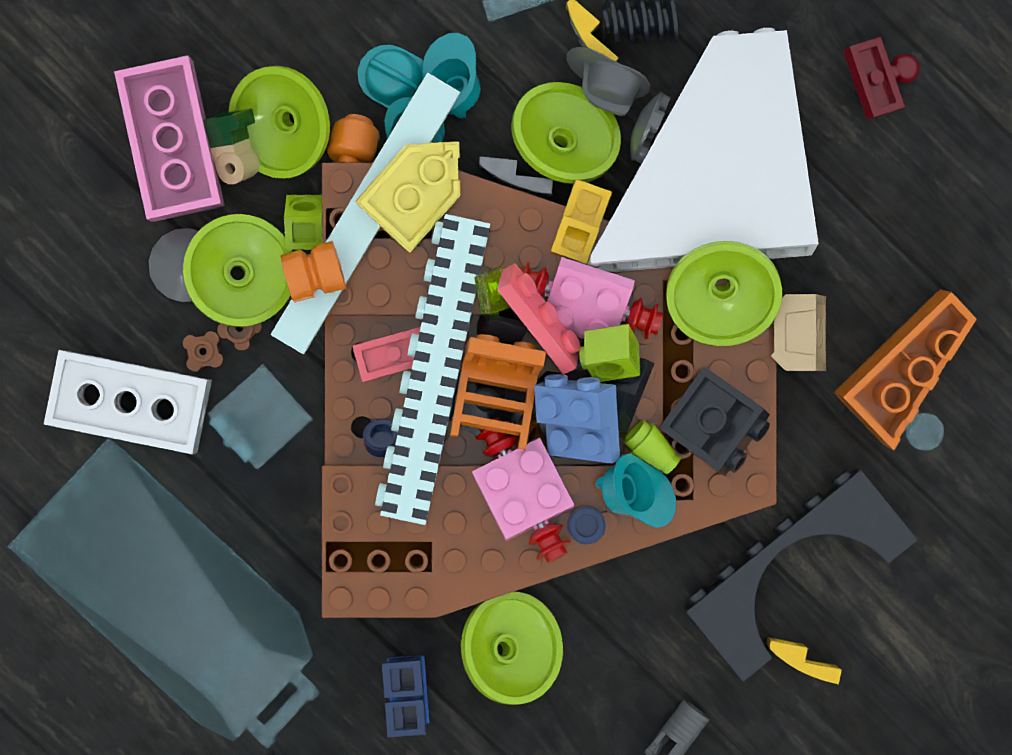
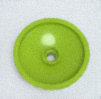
M284 66L260 68L244 77L232 95L229 112L250 108L253 110L255 123L247 126L251 147L259 159L258 172L273 178H291L309 171L323 156L330 134L329 114L319 90L303 74ZM289 113L293 115L294 123L290 121Z
M563 82L539 85L522 97L512 116V136L519 153L532 168L555 181L574 184L576 179L583 182L595 180L610 169L619 154L621 134L614 114L592 105L585 97L580 86Z
M233 214L217 218L206 224L196 233L186 250L183 261L185 288L194 305L213 321L233 327L259 324L274 316L290 297L280 255L290 253L292 250L285 249V237L272 224L261 218L245 214ZM240 267L244 271L243 279H233L230 273L231 269Z
M736 241L711 242L687 253L673 268L666 289L667 306L674 323L690 338L713 346L738 345L757 337L774 321L782 302L781 280L772 261L760 250ZM723 278L729 280L728 283L724 285L716 283L717 280Z
M511 592L481 602L474 608L463 629L461 654L469 679L484 696L501 704L518 705L539 698L552 686L561 668L563 642L554 616L541 601L525 593ZM498 644H501L503 648L501 656L497 651Z

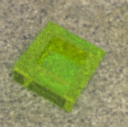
M499 267L474 277L481 314H494L510 308V305L497 290L502 270L506 267Z

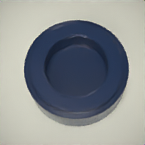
M376 419L365 427L363 431L364 446L371 455L385 457L387 447H395L398 432L391 431L393 421Z
M581 506L570 514L567 528L570 536L576 542L588 545L601 539L605 532L606 523L599 510L591 506Z

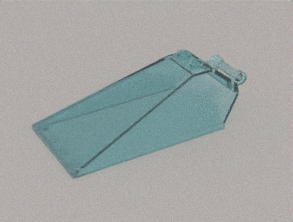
M108 438L7 546L198 724L233 742L247 728L263 746L270 748L277 740L275 736L308 700L313 701L320 694L318 688L300 672L313 657L300 613L111 438ZM291 681L298 690L265 725H262L256 717Z

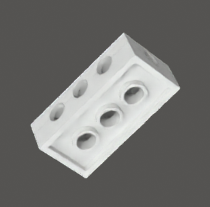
M59 350L44 424L195 454L198 452L212 380ZM90 384L95 385L100 393L99 400L94 405L87 403L84 398V391ZM128 391L133 393L137 400L135 409L130 413L126 412L121 406V397ZM163 399H168L174 407V413L168 420L162 419L157 413V406Z

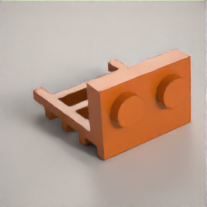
M481 334L477 335L476 338L470 337L463 352L450 436L458 437L460 425L517 435L519 436L517 449L526 450L535 396L534 385L537 384L538 375L544 367L546 351L537 350L536 345L527 342H515L514 345L499 343V338L491 335ZM467 381L527 392L525 403L466 392ZM468 403L523 414L522 424L518 425L462 414L463 404Z

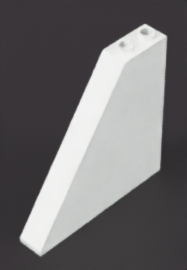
M761 28L754 31V33L739 34L737 31H724L712 37L593 250L588 266L610 273L675 267L682 257L693 249L716 241H736L748 244L760 250L769 259L809 256L813 254L819 243L787 30L775 31L773 28Z

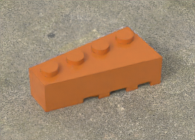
M940 289L833 393L884 446L895 450L901 440L900 436L909 423H912L919 411L920 404L929 390L932 391L939 380V374L948 360L951 361L977 319L952 292Z

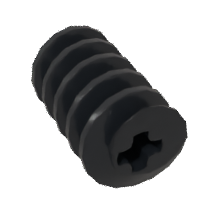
M605 0L601 12L603 45H605L608 34H612L615 44H620L623 33L627 34L630 44L635 43L638 33H642L645 43L650 42L652 33H657L660 43H664L668 32H671L674 41L678 42L679 15L674 0H664L662 6L659 0H649L647 7L644 0H634L632 7L628 0H620L617 8L613 0Z

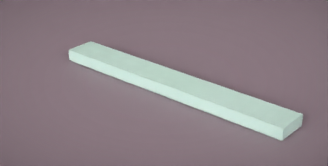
M428 72L326 241L334 242L346 284L380 229V226L355 201L405 144L432 142L460 95L458 90ZM318 289L314 298L294 303L291 299L271 335L298 352L305 354L343 290L325 294L321 289Z

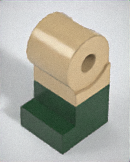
M252 108L224 112L204 119L217 174L227 184L234 185L253 177L259 169V159L251 147L247 126L255 123Z

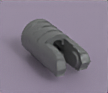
M683 699L644 753L646 755H657L671 738L677 744L668 755H684L710 721L709 717L690 702Z

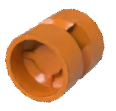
M333 241L312 247L311 254L309 255L302 250L280 255L286 282L294 303L314 298L318 289H321L325 294L346 289L343 271Z

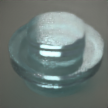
M920 413L915 416L912 423L907 425L906 436L910 444L915 448L930 450L937 447L942 441L944 427L935 415Z

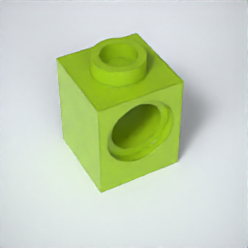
M286 195L284 213L286 250H312V247L322 244V195Z
M629 324L584 331V346L580 348L579 357L582 368L584 370L588 369L593 378H599L600 382L640 376L639 341Z

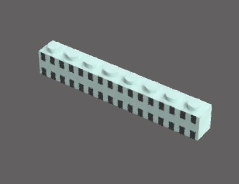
M445 214L444 222L436 221L432 244H437L438 250L435 260L428 258L423 280L430 282L427 297L420 296L415 317L421 319L422 324L419 335L412 333L407 356L414 357L411 372H403L399 391L401 394H406L403 409L396 408L391 431L398 432L395 447H387L383 468L390 469L387 484H379L375 502L376 506L382 507L380 516L426 525L489 235L490 223Z

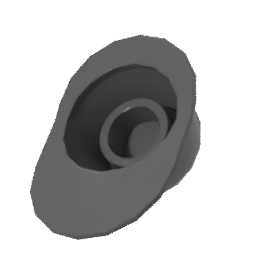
M575 47L567 53V62L570 68L583 79L582 90L585 97L592 105L601 110L625 116L634 100L645 96L650 91V83L644 75L630 67L619 64L602 53L585 47Z

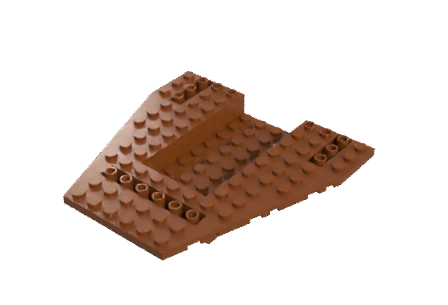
M322 163V243H326L373 163ZM458 171L460 197L445 214L490 223L467 332L469 341L470 337H477V322L490 294H500L497 288L503 269L514 263L519 267L526 268L527 262H530L531 271L537 273L543 267H546L549 275L547 284H549V281H554L561 257L576 262L579 261L551 252L566 206ZM445 214L440 218L439 222H444ZM602 219L591 254L610 221ZM435 225L411 252L405 250L380 227L347 282L346 289H343L325 319V465L322 466V618H436L776 504V361L771 357L774 353V321L760 335L738 345L713 346L690 338L674 323L667 306V283L674 267L611 272L635 280L627 306H630L629 310L635 301L643 298L644 307L652 309L656 303H659L657 311L664 313L657 335L650 333L646 340L643 330L636 329L633 332L639 341L640 357L655 364L628 432L641 420H645L648 424L654 423L681 457L677 466L670 473L665 474L659 470L667 477L674 490L676 511L673 519L666 526L655 528L646 525L633 516L618 515L610 511L605 504L602 491L595 486V482L598 478L604 476L609 468L616 465V462L605 463L566 457L558 458L549 455L574 503V508L548 520L549 524L563 526L558 534L561 541H571L565 547L568 553L550 563H547L545 558L537 560L536 557L541 552L539 546L529 545L528 543L532 534L536 532L534 528L505 541L472 475V471L498 459V457L483 455V452L488 447L484 440H476L474 434L462 427L459 428L458 437H451L452 421L448 420V429L444 438L426 525L380 516L382 507L375 505L379 484H387L390 469L383 468L385 457L373 456L365 449L363 438H359L353 433L352 423L360 416L367 417L371 421L376 419L393 421L396 408L403 409L406 394L399 393L404 371L362 382L357 362L352 357V346L359 342H368L421 327L422 320L415 317L420 296L427 297L430 282L423 280L428 258L435 260L438 245L432 244ZM723 278L717 280L716 283L724 285L728 283L729 280ZM544 291L542 298L547 302L548 297L545 296L546 291ZM627 317L625 322L621 321L620 325H626ZM527 329L521 342L534 344L537 346V350L545 351ZM577 337L580 343L584 341V339ZM547 353L544 367L540 371L538 379L546 371L563 374ZM462 355V360H461L459 372H460L461 367H462L463 355ZM703 367L763 407L770 414L766 420L770 423V426L764 437L758 442L752 439L744 450L747 458L742 467L735 473L729 471L726 476H723L659 429ZM534 396L532 414L536 415V405ZM619 431L621 457L631 453L628 452L629 447L623 443L627 434ZM545 442L544 447L548 453L547 444ZM514 444V446H513V448H511V450L514 451V450H516L518 447ZM578 507H594L601 512L605 519V532L601 539L593 544H580L568 532V518Z

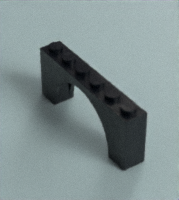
M847 468L831 481L834 487L822 496L820 492H817L802 504L805 510L795 519L790 515L784 518L773 528L776 533L765 543L762 539L753 543L744 552L747 558L737 566L732 562L726 565L715 575L718 579L716 583L707 590L704 586H701L686 599L689 605L684 610L743 682L772 659L759 636L754 608L756 590L761 576L768 564L781 550L806 537L823 534L841 535L863 543L875 552L882 561L889 564L917 541L916 537L861 470L855 469L850 472Z

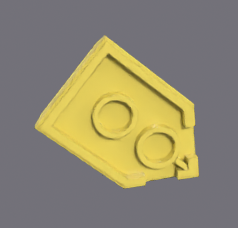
M459 142L405 144L355 201L367 215L408 252H411L436 224V221H439L460 197V180H458Z

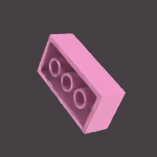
M183 56L114 71L146 219L155 222L224 207L219 176L213 162L204 124L206 117L193 60L189 56Z

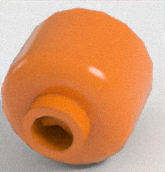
M349 114L335 122L330 135L327 153L335 163H373L380 140L379 131L369 118L358 114Z

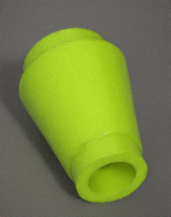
M645 420L639 421L628 432L623 441L629 447V453L663 471L665 474L670 473L681 459L654 423L648 424Z

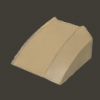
M786 294L782 298L780 309L774 319V353L771 357L785 371H826V296L818 294Z

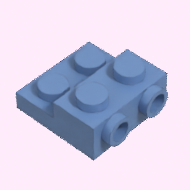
M564 374L548 375L545 377V381L534 385L537 423L546 424L547 450L549 455L605 463H614L620 458L616 385L600 383L599 378L593 377L582 378L577 381L568 380V376Z

